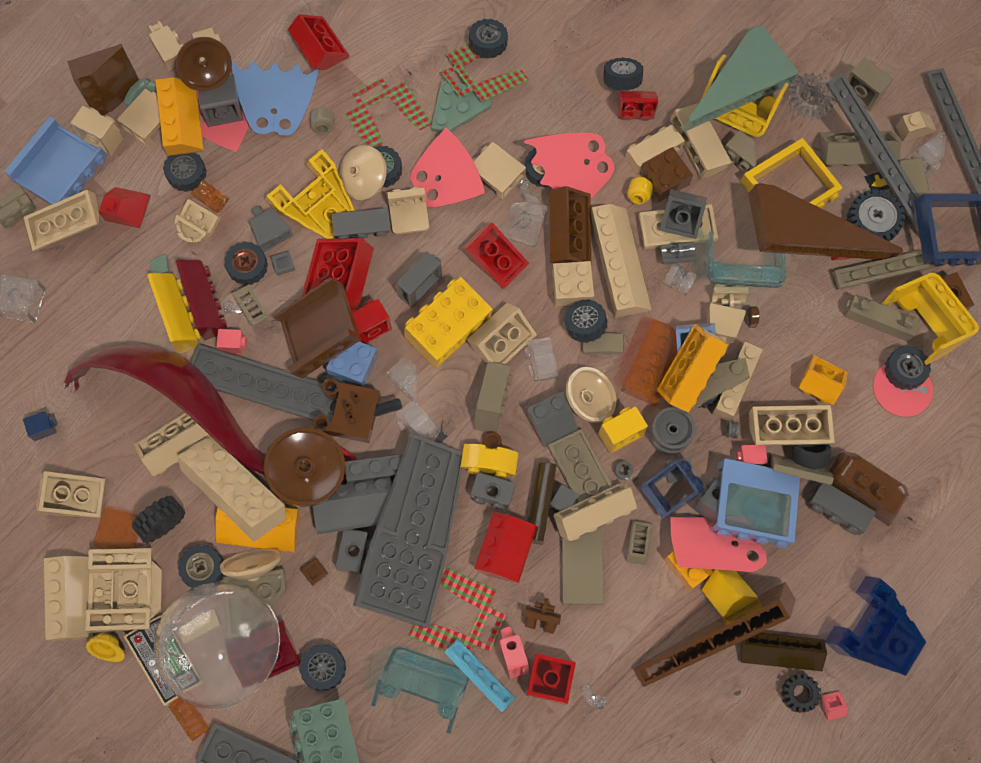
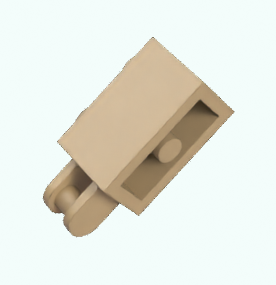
M157 21V24L148 26L151 31L149 37L169 71L176 67V57L183 44L179 45L177 42L179 38L175 30L171 31L168 25L163 27L161 22Z

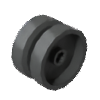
M677 407L666 408L655 416L649 430L650 441L653 447L660 453L666 455L679 454L692 441L695 434V423L691 415Z

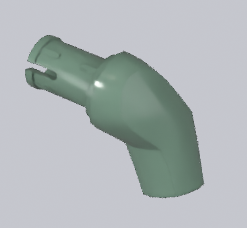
M149 78L140 79L129 89L123 102L130 106L144 89L157 93L156 82H151Z

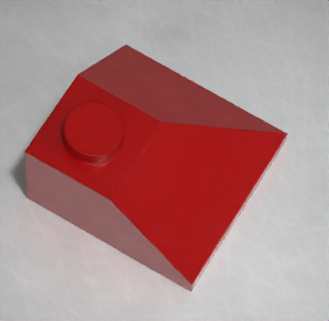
M114 187L104 195L99 213L104 221L140 228L151 195Z

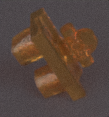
M204 180L191 192L193 197L216 213L221 212L229 201L226 195Z

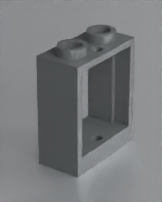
M426 252L396 283L398 297L413 308L442 278L441 260L435 254L431 255L429 252Z

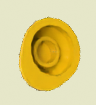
M102 632L92 637L86 643L87 651L98 659L120 662L125 658L124 651L119 647L118 639L111 634Z

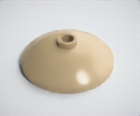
M361 145L351 149L345 155L340 166L339 177L344 184L347 195L354 200L365 201L376 196L382 189L386 179V163L382 154L377 149Z
M582 367L571 373L566 383V395L575 413L584 420L594 423L602 422L610 417L615 411L617 401L616 393L610 380L602 372L591 367Z
M271 548L241 552L224 560L220 564V571L227 577L255 581L270 572L279 563L281 555L278 550Z

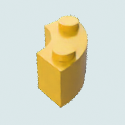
M464 444L460 467L467 469L468 473L471 474L485 472L505 479L507 476L515 475L519 453L501 447L491 449L482 444Z

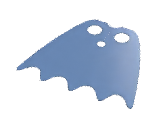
M232 61V71L235 77L238 97L251 129L258 134L277 132L279 135H292L299 127L307 110L319 70L315 69L312 73L306 75L303 74L300 67L296 64L289 72H283L277 63H274L269 70L264 71L254 61H252L247 69L242 70ZM271 109H276L277 113L272 114ZM262 117L267 119L268 125L265 128L258 127L256 124L257 119ZM282 119H287L290 121L291 126L289 129L284 130L280 128L279 122Z

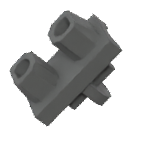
M677 242V244L661 245L660 247L663 265L697 261L694 242Z

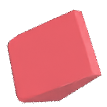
M840 691L822 695L821 702L828 721L847 716L848 707Z

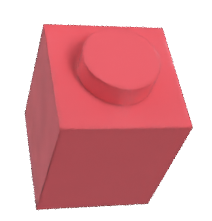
M218 329L217 349L225 353L243 354V348L247 346V337L244 336L242 330Z
M765 445L741 446L738 452H736V461L765 467L767 464Z

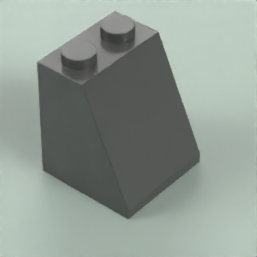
M234 74L229 75L227 80L215 89L199 91L200 108L208 127L244 120Z

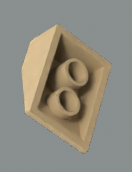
M44 471L40 476L35 513L100 518L105 479Z

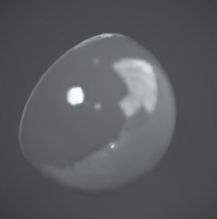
M212 582L196 586L184 592L171 603L158 623L154 638V658L156 664L154 678L159 679V682L165 684L177 697L199 708L221 709L242 702L262 686L277 660L280 633L278 622L272 609L256 593L233 583Z

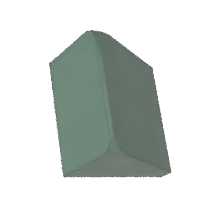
M166 254L150 261L151 273H171L169 258Z

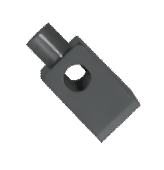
M256 206L252 209L255 217L250 220V224L263 252L293 236L290 226L274 209L270 208L264 211L261 206Z

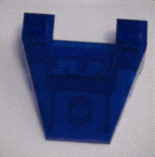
M865 576L856 593L870 605L853 632L849 628L834 626L825 643L840 655L906 676L925 646L926 641L914 621H911L908 617L904 605L900 604L895 590L881 578Z

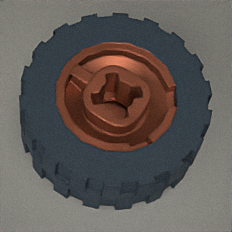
M252 242L237 243L226 253L224 260L225 268L231 279L235 280L238 284L253 285V283L259 282L261 278L263 279L264 274L267 273L268 263L266 256L257 244L255 245Z

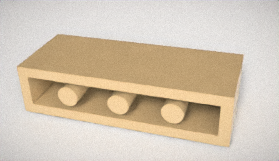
M699 103L676 109L670 121L684 139L683 146L700 179H704L723 171L732 162L710 121L686 132L682 130Z

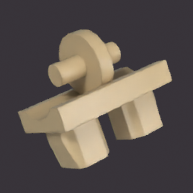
M716 282L711 300L712 303H721V305H728V307L734 308V305L746 304L749 290L748 287H744L743 282H734L732 287H726L724 282Z

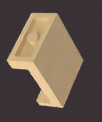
M144 89L118 117L117 121L123 130L147 147H150L153 143L151 136L160 128L161 124L157 93Z
M494 142L489 146L486 145L481 150L480 155L472 159L481 180L497 192L496 196L501 200L526 175V167Z

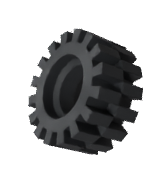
M806 674L791 676L782 685L783 691L781 695L784 697L782 699L783 703L786 702L787 708H791V711L798 713L814 710L815 706L819 705V699L822 697L820 695L821 688L817 686L819 685L818 682ZM798 685H802L808 690L809 696L804 702L798 701L794 696V689Z

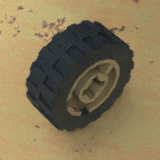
M196 545V547H191L188 551H185L182 558H180L178 565L179 576L187 586L194 590H210L212 587H216L219 581L223 579L220 564L224 559L214 548L207 545Z

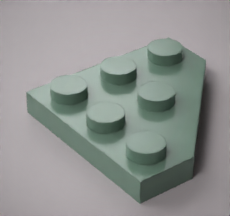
M442 81L431 131L441 133L447 128L452 133L460 125H465L475 119L480 113L490 110L493 97L481 102L474 91L459 97L449 82ZM456 83L461 91L469 88L467 85Z

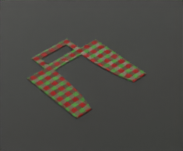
M469 44L446 54L454 66L441 72L459 97L474 91L481 102L529 80L524 72L519 70L496 76L476 85L463 68V66L481 57L471 51ZM457 71L469 88L461 91L449 73Z

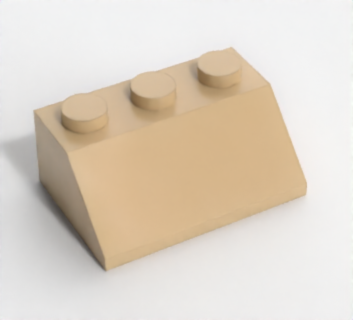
M506 303L474 332L467 341L486 364L493 362L505 365L537 334L521 310L510 303Z

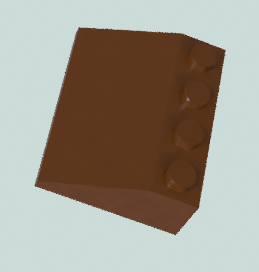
M122 44L67 61L72 78L90 108L97 110L102 116L115 110L123 102L129 89L140 80Z

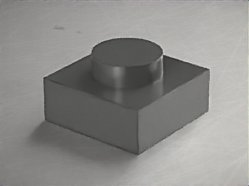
M289 251L271 257L277 276L295 271Z

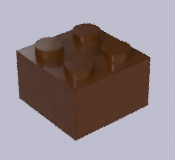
M673 147L643 163L640 175L653 184L652 192L659 202L668 198L670 189L680 191L689 186L693 174Z

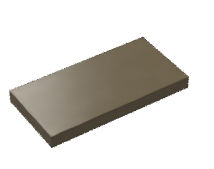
M582 428L547 445L569 489L578 494L577 503L613 487Z
M602 525L593 532H586L580 535V538L577 540L568 541L562 537L563 604L603 605Z

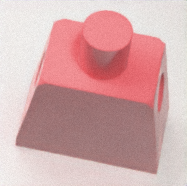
M512 627L503 628L500 630L502 639L499 642L509 679L529 674V665L520 636L514 635Z

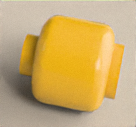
M645 177L632 179L627 192L628 198L637 205L648 202L651 198L653 184Z

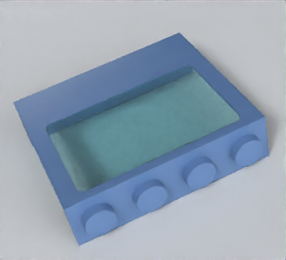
M726 458L719 462L718 471L722 472L717 522L716 525L711 527V531L717 532V535L723 537L732 535L737 536L738 540L746 541L752 539L756 540L758 544H775L777 548H787V546L795 542L800 477L775 472L769 467Z

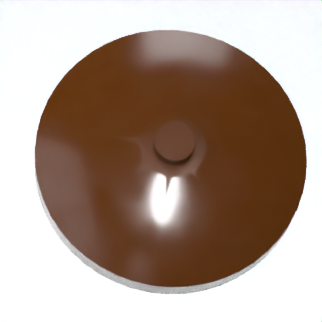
M307 427L289 430L280 435L271 444L264 460L266 482L274 495L289 505L297 507L319 505L330 499L342 484L345 474L343 452L338 443L321 430Z

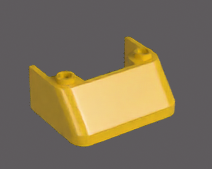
M723 54L717 61L702 98L719 75L726 55ZM785 83L778 98L765 96L759 105L750 102L715 119L751 136L760 137L767 130L789 84Z
M936 273L926 274L895 288L882 303V305L888 306L897 302L906 311L917 309L938 336L932 342L934 352L924 361L926 365L948 355L972 338L979 330L977 322L944 280Z

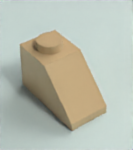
M920 111L902 116L896 125L902 142L937 131L930 115Z

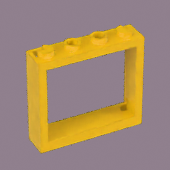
M803 138L746 172L741 180L743 186L750 192L758 184L756 180L796 155L801 154L829 189L809 203L823 208L825 203L829 201L831 203L840 196L839 193L843 188Z

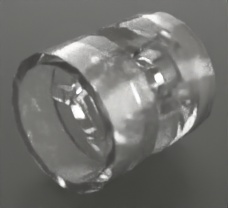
M674 262L663 284L671 288L677 287L678 292L687 295L698 274L690 270L684 271V267Z

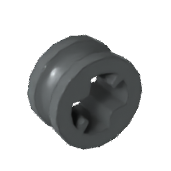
M728 421L726 437L730 438L733 436L734 439H737L739 422L732 423V421Z
M626 461L618 463L615 468V475L620 480H628L633 473L632 465ZM622 466H624V469L625 467L629 469L627 475L619 473Z

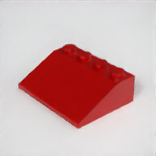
M363 238L317 239L302 296L331 277L343 284L351 311L354 309L358 310L374 247Z

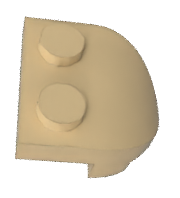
M188 199L181 214L175 217L177 234L187 242L205 241L212 236L221 217L192 199Z

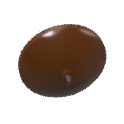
M197 37L189 40L181 47L176 57V69L180 79L188 87L199 91H209L221 86L229 77L232 68V60L227 48L220 41L211 37ZM204 57V61L200 62L199 58Z

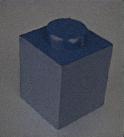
M46 411L23 419L27 435L33 441L57 433L55 428L57 421L53 415Z

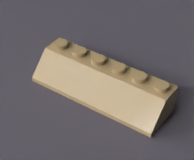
M612 204L592 207L591 222L614 317L651 311L626 208Z

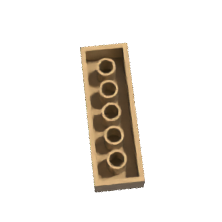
M210 435L178 455L180 470L253 542L286 520L285 505Z

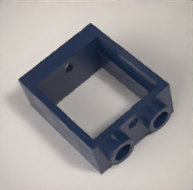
M683 458L676 459L640 486L662 519L671 516L705 491L702 480L693 474L690 463L687 460H683ZM676 468H679L695 491L671 508L655 484Z

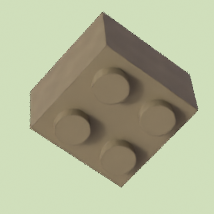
M864 57L851 71L847 80L864 107L870 111L884 96L893 78Z

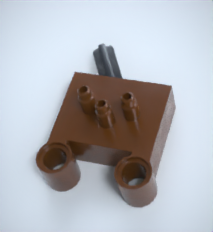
M328 378L322 384L323 392L328 399H337L332 422H330L327 416L318 415L314 418L312 425L314 429H318V425L325 422L327 423L326 428L318 430L331 436L370 443L376 417L402 409V403L397 398L379 404L381 398L380 390L338 382L334 378ZM330 386L337 387L334 392H327Z

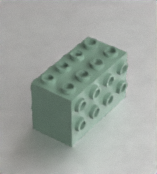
M344 699L293 711L289 730L291 737L295 736L293 747L295 756L300 757L299 763H359Z

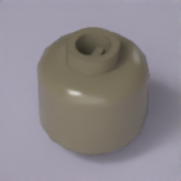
M326 107L314 109L311 113L312 129L319 134L331 132L334 128L333 111Z

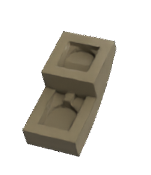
M604 333L601 335V338L593 342H583V353L585 355L604 353L605 355L624 354V335Z

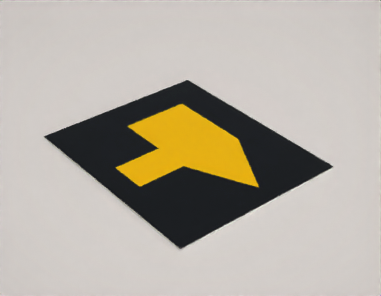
M880 171L864 176L871 191L877 189V192H879L880 190L890 188Z

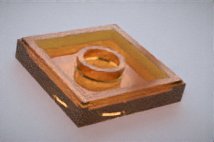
M105 507L92 545L104 549H134L138 535L131 526L135 517L139 515Z

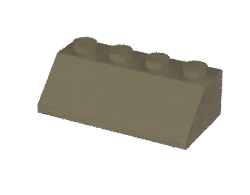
M880 131L899 162L901 141L891 131ZM819 132L821 159L827 166L836 167L838 164H845L846 166H855L856 164L874 165V161L856 132Z

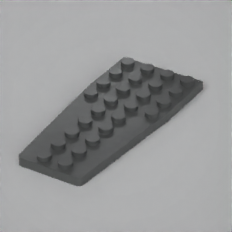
M413 435L409 438L370 543L353 606L419 627H429L447 555L462 467L460 466L463 452L419 435Z

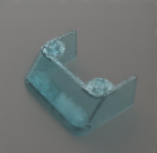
M709 231L704 247L705 275L715 284L779 288L783 286L786 280V258L783 253H774L775 266L768 265L765 267L727 265L713 262V232Z
M396 647L393 649L378 679L371 706H376L380 695L394 698L401 691L439 704L438 713L443 718L450 719L446 733L450 734L469 678L458 666L404 647Z

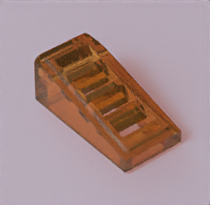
M184 694L168 705L192 742L210 730L189 694ZM186 702L187 706L179 711L178 707ZM191 709L192 713L183 718L182 715ZM196 716L197 720L187 725V722ZM198 724L202 725L201 728L192 733V728Z

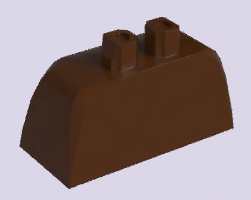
M840 453L830 468V472L834 477L831 485L875 511L874 517L887 526L892 524L909 496L908 489L904 484L856 453Z

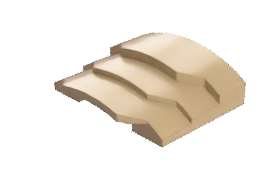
M152 549L89 550L88 610H86V633L150 629V620L161 611L162 570L152 561Z

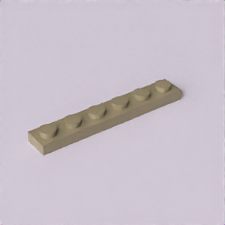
M941 246L938 247L939 253H943ZM922 251L835 270L833 276L838 290L938 267H935L933 264H924Z

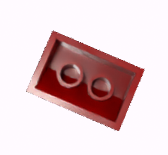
M298 14L288 28L292 39L297 43L313 69L327 70L350 56L322 16Z
M493 512L474 569L486 576L519 583L537 526L510 515Z

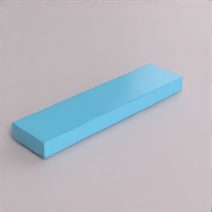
M459 639L446 649L444 653L501 712L515 699Z

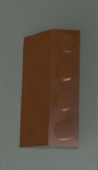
M568 186L550 190V263L591 261V194Z

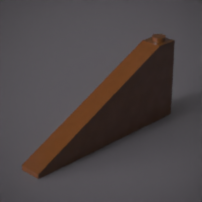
M759 183L748 193L760 252L876 260L896 257L903 252L901 247L775 185Z
M784 582L759 595L757 601L726 619H723V617L719 618L635 667L634 670L643 687L650 685L790 619L796 599L787 583Z

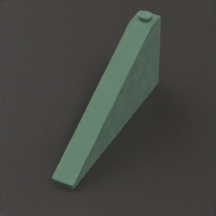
M763 25L756 28L752 27L746 32V36L682 129L684 132L782 89L785 83L790 85L799 74L798 70Z

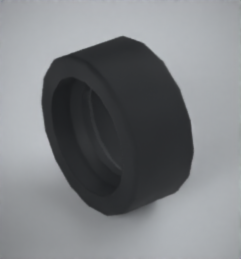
M829 444L794 445L792 458L795 463L803 467L823 468L830 463L832 449Z

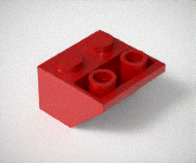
M620 91L618 97V119L654 120L658 105L656 91Z

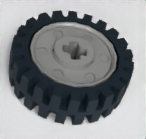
M877 189L871 192L868 190L864 194L861 193L853 201L847 212L846 217L848 218L846 221L890 242L898 235L904 225L905 215L903 214L905 211L904 208H900L902 206L901 202L896 203L897 198L895 196L893 198L890 197L891 193L887 192L885 195L883 190L877 192Z

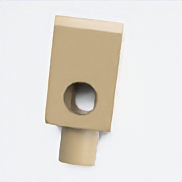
M710 303L707 309V323H715L717 337L721 338L725 343H733L746 311Z

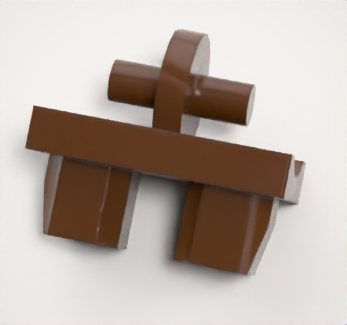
M544 598L543 603L535 602L534 607L536 608L526 606L524 612L525 627L535 629L537 620L545 621L543 631L553 634L557 625L560 624L561 614L553 613L555 606L548 604L549 598Z

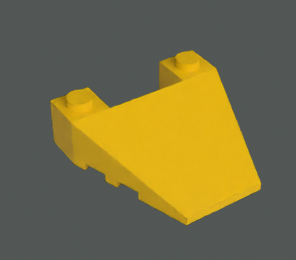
M321 149L306 164L317 177L316 180L294 198L280 184L266 196L265 200L277 214L325 239H333L332 214L354 212L355 210L338 175L335 163Z

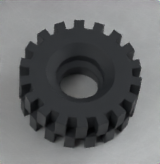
M168 495L165 498H160L157 502L154 501L151 506H147L144 511H141L138 514L139 516L135 517L131 527L143 543L147 544L160 539L170 530H173L186 513L172 495Z

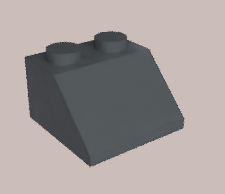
M670 189L660 231L697 239L707 197Z
M562 392L527 408V416L543 447L578 430L572 410Z

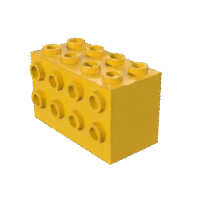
M462 277L457 281L453 279L447 285L448 289L443 293L439 292L433 298L434 301L430 305L426 304L420 309V314L416 318L412 317L405 323L404 337L435 369L489 320L493 311Z

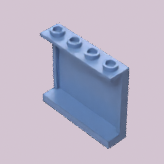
M49 116L4 172L10 180L52 205L80 193L83 185L88 179L93 177L95 170L104 163L107 155L100 146L99 148L94 147L61 127L54 118Z

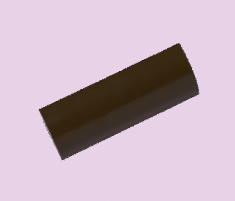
M539 463L536 466L527 522L537 526L532 541L533 544L543 545L557 467V464Z
M760 632L741 641V663L823 671L827 657L824 639Z

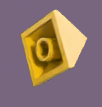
M715 569L702 588L703 594L723 619L758 600V596L737 571Z

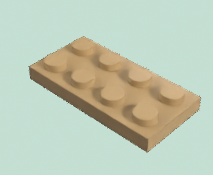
M712 204L705 207L697 239L660 231L665 210L639 213L644 249L660 248L661 245L677 244V242H694L696 244L718 240Z

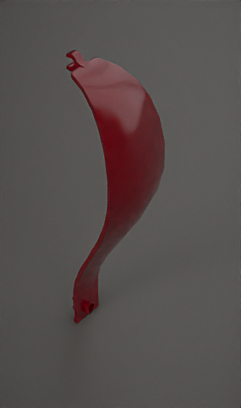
M142 344L112 346L92 353L68 372L65 381L62 383V388L64 389L69 387L70 384L72 386L71 392L74 393L79 389V378L86 375L91 367L116 371L140 380L165 395L180 407L236 460L251 470L265 475L264 460L266 455L258 450L241 430L212 383L197 367L179 355L162 348Z

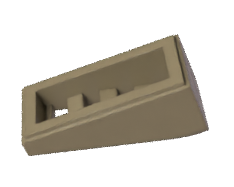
M250 285L232 293L250 326L269 317ZM246 292L250 294L243 299L239 298L240 295ZM252 298L253 302L244 306L243 302ZM256 305V309L248 312V308ZM258 311L261 313V315L255 318L251 317V315L257 313Z
M632 521L627 562L641 565L647 564L652 523ZM635 529L646 530L647 533L636 532ZM634 537L645 538L646 541L634 539ZM633 545L643 546V547H645V548H644V549H643V548H637V547H633Z

